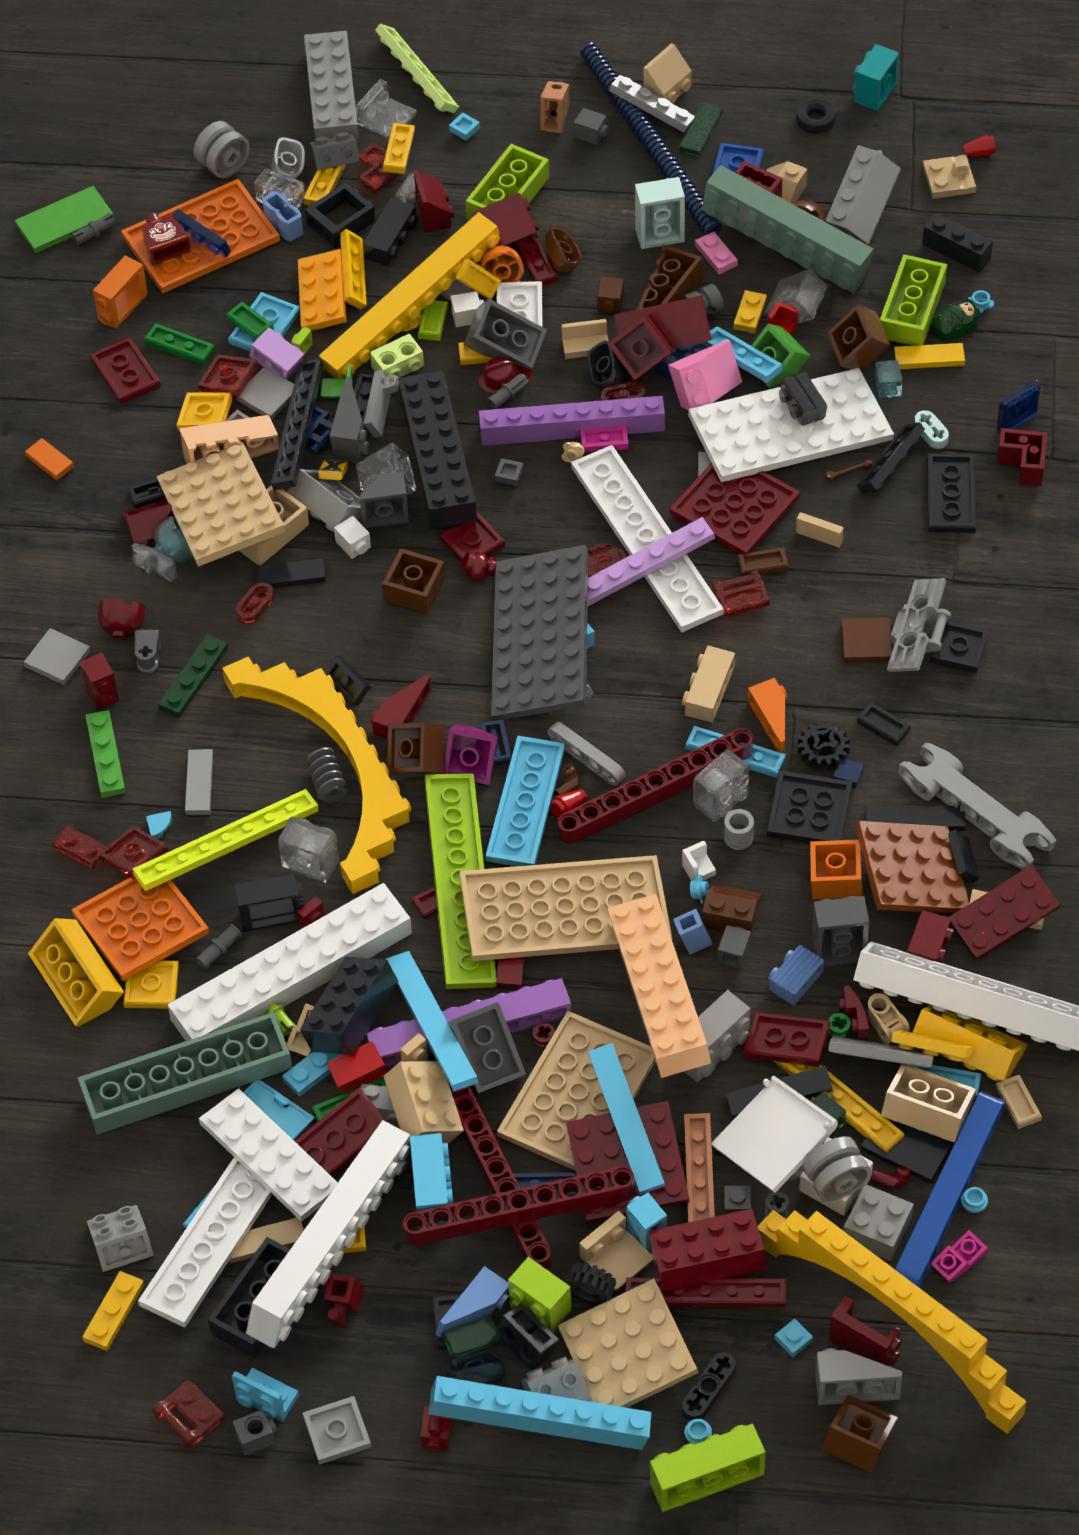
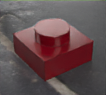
M316 896L297 911L299 925L302 928L324 916L323 903Z

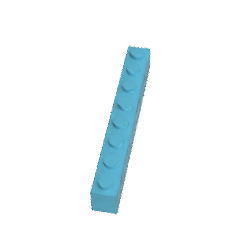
M440 1376L436 1377L431 1389L428 1413L441 1417L643 1450L649 1439L651 1412Z

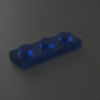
M179 209L172 214V217L185 232L191 235L195 242L198 244L204 243L213 254L218 255L219 253L226 258L232 252L225 239Z

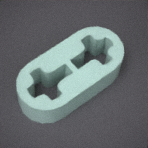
M918 412L914 423L920 422L925 428L921 433L922 438L932 448H944L948 443V430L932 412Z

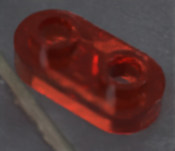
M639 382L609 386L601 391L600 401L645 397V387Z
M259 582L248 590L236 605L237 618L241 622L252 623L262 615L274 599L272 586L265 582Z

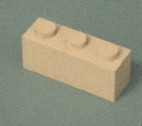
M707 645L705 653L700 654L697 662L698 671L697 673H692L690 691H685L682 705H685V716L713 723L735 667L734 652Z

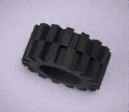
M577 1263V1265L573 1264L565 1283L570 1286L571 1297L574 1299L579 1298L580 1302L583 1303L585 1301L591 1306L592 1304L599 1306L611 1300L617 1283L616 1279L612 1278L613 1275L611 1273H605V1269H598L596 1265L592 1267L589 1263L584 1265Z

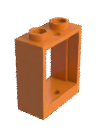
M124 256L93 289L98 320L102 324L117 329L148 295L143 264Z

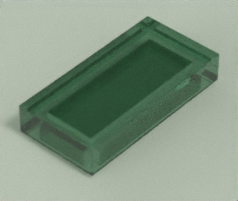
M491 1316L446 1330L441 1335L452 1358L498 1344L501 1341L495 1334L497 1328Z

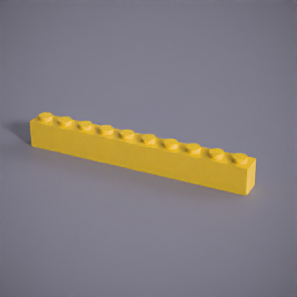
M478 212L319 355L324 364L323 369L336 379H345L347 377L348 365H351L353 375L358 367L370 359L371 351L386 345L389 339L401 332L409 321L415 319L419 312L427 305L432 304L439 294L451 286L456 280L455 277L465 258L470 259L474 263L478 262L487 250L497 245L500 240L498 226Z

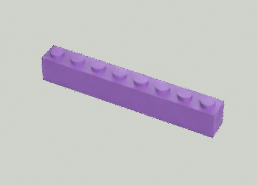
M663 396L479 411L482 446L581 438L580 429L626 426L627 434L665 431Z
M561 978L547 980L542 984L532 987H522L518 991L507 994L500 993L486 1000H475L468 1005L450 1007L442 1013L446 1020L450 1021L499 1002L509 1031L514 1033L534 1027L542 1022L549 1023L563 1019L567 1011L571 1012V1002ZM415 1019L400 1021L396 1025L385 1028L378 1027L366 1033L367 1043L370 1041L374 1042L386 1068L396 1066L401 1062L400 1049L418 1033L424 1037ZM426 1040L427 1055L432 1056L434 1054Z

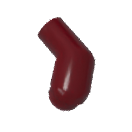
M899 1166L896 1172L891 1174L875 1169L870 1181L886 1188L894 1189L907 1184L910 1180V1169L906 1166Z

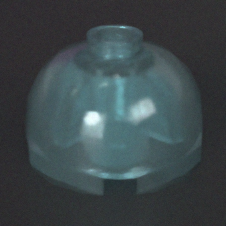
M171 516L158 525L154 532L156 546L153 549L160 559L164 557L169 562L178 564L193 558L174 517L172 518Z

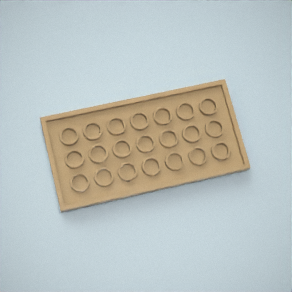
M657 855L459 871L472 961L619 949L608 908L654 894L657 895L672 939Z

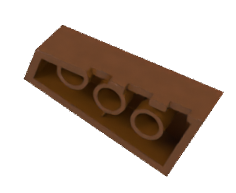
M663 245L662 254L656 262V269L650 276L649 286L645 289L637 309L682 300L684 295L693 292L705 277L702 257Z

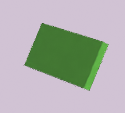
M91 186L16 219L15 224L32 250L38 253L72 238L71 234L87 226L88 222H94L107 215V213L112 214L111 218L114 215L95 187Z

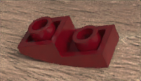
M524 957L498 959L496 986L522 987Z
M844 986L843 996H839V1010L844 1011V1014L849 1017L852 1033H857V1040L868 1041L869 1028L864 1008L851 987Z

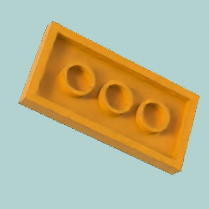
M338 249L298 259L301 328L306 327L313 331L346 323L341 250Z

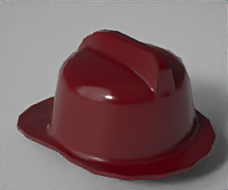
M496 357L487 362L485 368L479 374L478 382L483 391L494 394L501 389L502 384H507L519 374H524L528 381H530L532 372L531 369L517 366L506 358Z

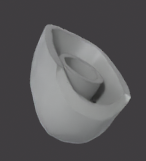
M282 137L277 141L271 169L276 182L290 185L295 182L304 168L305 153L304 147L299 141Z

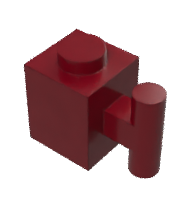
M330 1274L324 1300L333 1308L328 1312V1317L339 1328L343 1329L348 1325V1321L345 1319L347 1311H359L364 1286L355 1277Z
M425 1406L420 1434L421 1447L432 1452L449 1450L453 1418L428 1414L429 1407Z

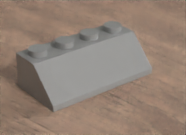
M858 145L825 222L869 246L901 168L879 151Z

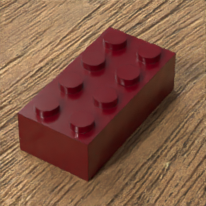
M752 1209L648 1231L650 1250L662 1292L766 1270L765 1250Z

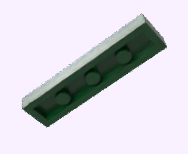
M207 634L158 703L159 709L180 718L228 650V643Z

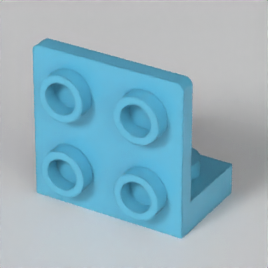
M254 1368L250 1370L247 1377L236 1371L232 1375L237 1401L247 1408L252 1406L258 1410L263 1409L267 1418L272 1417V1419L276 1418L283 1422L299 1397L297 1390Z

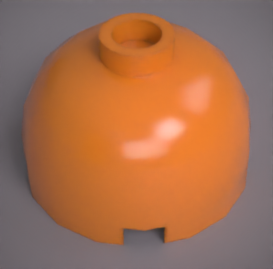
M499 245L490 248L480 259L479 266L500 279L501 282H520V278L524 274L522 259L514 249L508 246Z

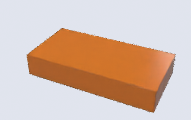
M42 438L25 451L27 458L56 480H59L74 468L73 462Z

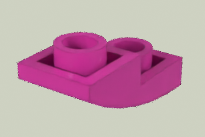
M968 1230L952 1247L948 1245L930 1264L950 1283L973 1266L989 1250L985 1244Z

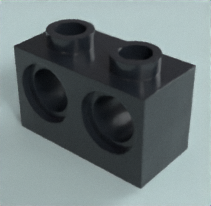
M520 1303L503 1315L495 1333L531 1370H534L551 1357L559 1340L523 1303Z

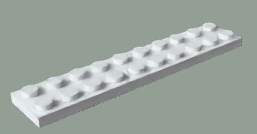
M613 445L571 462L572 470L629 555L672 533ZM687 554L644 576L681 633L723 615V607Z

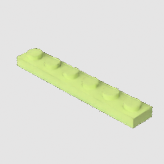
M379 24L375 31L381 37L380 41L389 46L391 54L402 62L401 66L413 75L412 79L417 84L423 87L424 94L433 99L435 102L434 106L442 112L455 113L459 108L457 103L397 31L389 26Z

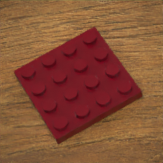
M711 463L671 506L670 515L686 524H690L703 517L714 533V540L738 554L747 555L755 549L800 498V492L764 471L721 482Z
M668 1101L636 1107L665 1183L664 1187L647 1193L651 1195L660 1208L690 1202ZM610 1113L566 1122L577 1176L621 1166L630 1168ZM620 1181L617 1184L626 1185L628 1182ZM635 1182V1192L630 1198L585 1208L584 1213L587 1224L609 1219L617 1211H620L624 1216L627 1215L626 1206H628V1203L633 1198L641 1197L644 1194L640 1195ZM599 1186L592 1188V1190L599 1191L602 1189V1187Z

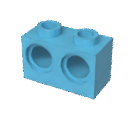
M646 1193L641 1197L633 1198L628 1203V1206H626L627 1231L649 1252L651 1250L648 1231L667 1227V1215L651 1195Z

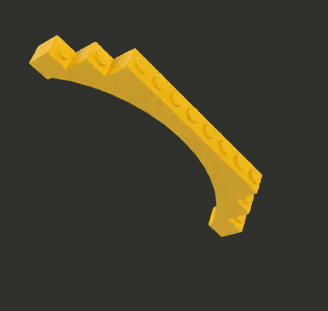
M249 657L223 667L224 681L235 699L240 696L260 699L295 711L323 729L346 754L358 777L363 801L360 827L354 845L347 859L340 862L341 876L352 894L379 883L378 872L381 869L377 860L394 852L396 837L392 830L410 822L409 812L411 811V806L406 798L402 799L400 796L397 782L395 780L391 781L389 778V771L385 763L379 762L378 753L374 745H369L366 741L367 736L362 727L358 728L356 725L355 715L351 709L347 710L345 707L346 703L343 695L335 691V685L331 676H326L322 668L298 678L293 669L289 670L285 662L261 672L257 664L253 665Z
M772 1210L758 1225L764 1249L774 1257L778 1255L799 1257L828 1268L863 1288L906 1321L953 1368L984 1410L986 1418L1006 1434L1024 1416L1026 1400L1005 1385L1007 1370L985 1354L988 1341L985 1337L816 1211L807 1220L795 1210L787 1219L775 1210Z

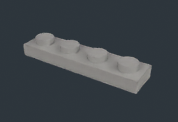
M622 75L617 77L609 89L610 92L682 132L689 128L695 118L687 110L675 106L667 99L659 97L649 89L641 87L632 82L630 78L623 77Z

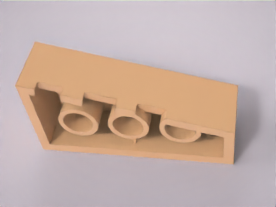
M269 415L179 429L186 463L206 458L210 454L219 453L221 450H227L230 446L240 445L242 442L251 459L279 450L278 434Z

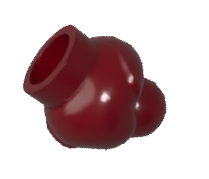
M467 552L461 561L460 569L466 572L470 580L480 581L486 577V574L495 575L497 562L492 557L487 560L486 555L482 552L474 554Z

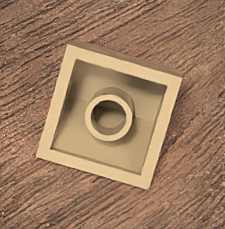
M672 43L644 67V88L649 89L661 98L667 99L672 104L681 94L687 92L692 85L691 69Z

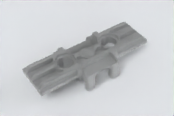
M945 578L914 580L908 602L904 604L903 609L898 611L890 636L893 651L887 671H919L924 654L941 649L942 643L940 641L946 621H949L951 613L948 610L938 609L946 584ZM927 602L925 607L917 609L921 603ZM936 623L932 638L929 639L927 634L923 633L924 627H933V624Z

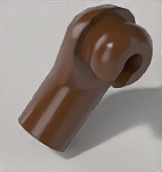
M567 765L563 768L564 784L554 790L556 796L575 791L578 788L579 773L573 765Z

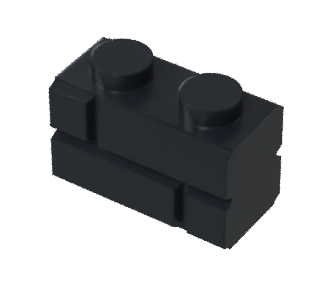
M803 372L796 374L795 377L790 376L782 380L779 397L783 403H787L793 419L797 418L799 423L805 426L826 417L827 403L807 373Z

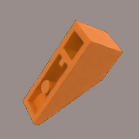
M775 678L748 688V703L777 752L784 754L785 699H787V694L782 685L779 686Z

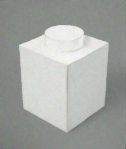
M477 291L451 296V310L456 327L471 325L478 306L484 302L483 299L479 300Z
M354 516L334 527L336 543L352 559L359 554H364L371 548L370 533Z

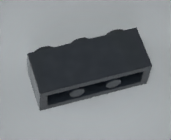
M394 198L390 199L363 242L364 259L389 266L392 259L397 257L402 243L407 241L410 230L417 225L418 216L416 215L415 205Z
M935 213L924 226L922 245L980 273L991 259L993 241Z

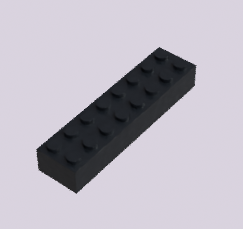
M437 371L398 378L400 399L431 529L477 521L476 501L444 372Z

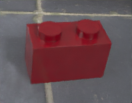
M99 653L81 661L80 665L85 689L96 709L100 710L104 707H110L118 702L119 697L114 673L104 655Z
M922 910L907 953L943 964L947 951L944 949L945 943L950 944L954 929L950 928L951 918Z

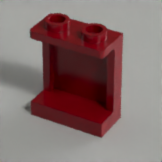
M520 192L471 213L473 218L479 212L498 226L500 240L496 246L509 247L532 236L534 239L538 238L536 231L540 230L536 218H530L528 211L532 210L527 197L522 199Z
M844 1296L831 1315L829 1340L851 1353L889 1366V1364L893 1366L901 1353L898 1351L902 1342L900 1339L901 1329L895 1326L888 1337L880 1334L853 1318L854 1300Z

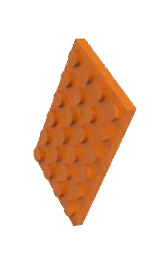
M239 179L158 214L159 218L168 215L172 216L188 234L191 252L152 266L142 231L143 224L147 223L146 220L121 230L123 239L140 263L143 264V267L162 294L280 241L279 233Z

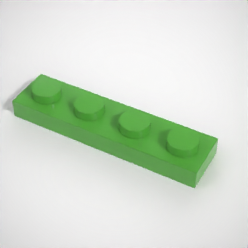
M106 710L86 714L101 797L125 794L110 712Z

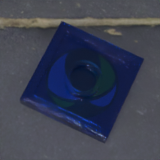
M1036 379L1000 400L997 431L1001 433V428L1013 429L1037 414L1041 384Z

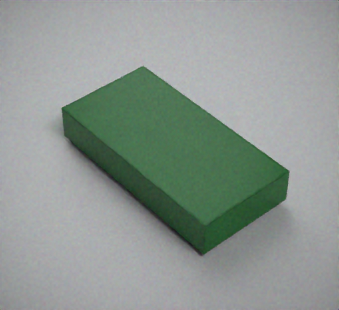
M243 302L226 314L229 322L255 341L268 327L274 330V325Z

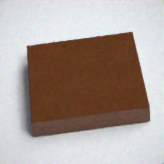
M890 618L842 619L844 662L889 661L892 654Z

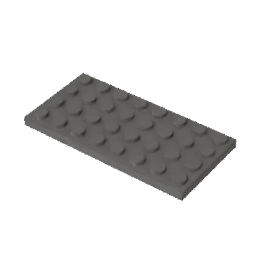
M586 545L496 561L491 717L494 721L585 706L587 691L588 548Z

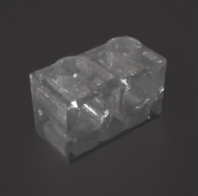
M265 168L254 182L256 201L263 203L262 198L277 191L286 197L288 204L295 206L298 210L304 203V183Z

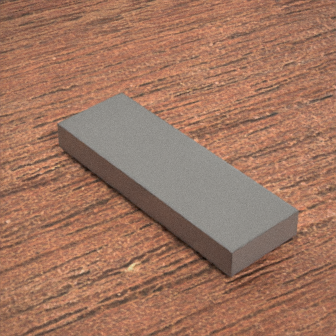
M213 749L188 750L186 815H210Z

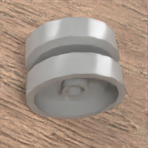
M217 121L207 126L200 133L195 142L193 152L196 160L204 167H207L215 176L226 178L236 173L243 166L248 157L250 146L248 140L239 132H236L228 123Z
M838 1137L821 1144L803 1162V1170L807 1177L814 1182V1189L823 1201L831 1202L851 1195L860 1189L871 1176L869 1165L860 1156V1150L851 1137Z

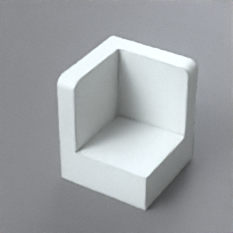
M705 841L682 850V866L691 880H697L699 874L702 875L703 881L716 875V869L707 856Z

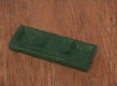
M702 102L679 146V152L697 157L701 156L723 113V107Z

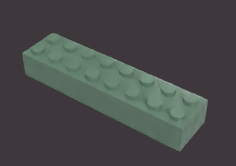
M722 165L718 167L706 182L702 211L706 212L709 216L719 219L726 225L739 230L746 236L759 241L764 246L779 252L784 257L799 263L802 267L817 273L822 278L828 279L853 294L866 279L874 250L870 246Z
M272 1012L78 1077V1081L96 1135L290 1070L292 1063L275 1014Z

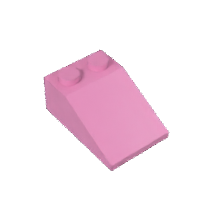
M729 339L668 365L680 406L687 410L711 404L742 383Z

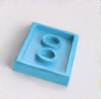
M262 292L250 307L274 325L273 331L280 333L283 337L300 314L299 306ZM238 327L234 329L228 338L229 344L249 352L252 344L255 342L254 339Z

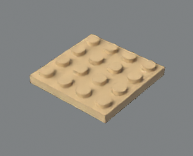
M655 1279L558 1325L573 1360L578 1363L592 1402L627 1408L699 1373Z

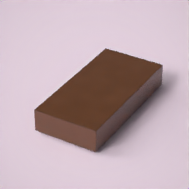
M784 547L750 552L747 555L738 554L742 578L789 571Z

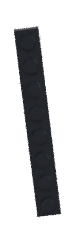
M321 358L299 363L271 481L274 491L296 487L324 367Z

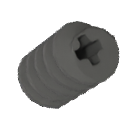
M329 747L320 748L312 752L306 760V766L309 769L318 798L325 803L337 802L344 798L348 792L345 788L346 782L343 779L340 766L337 764V758L334 756V750Z

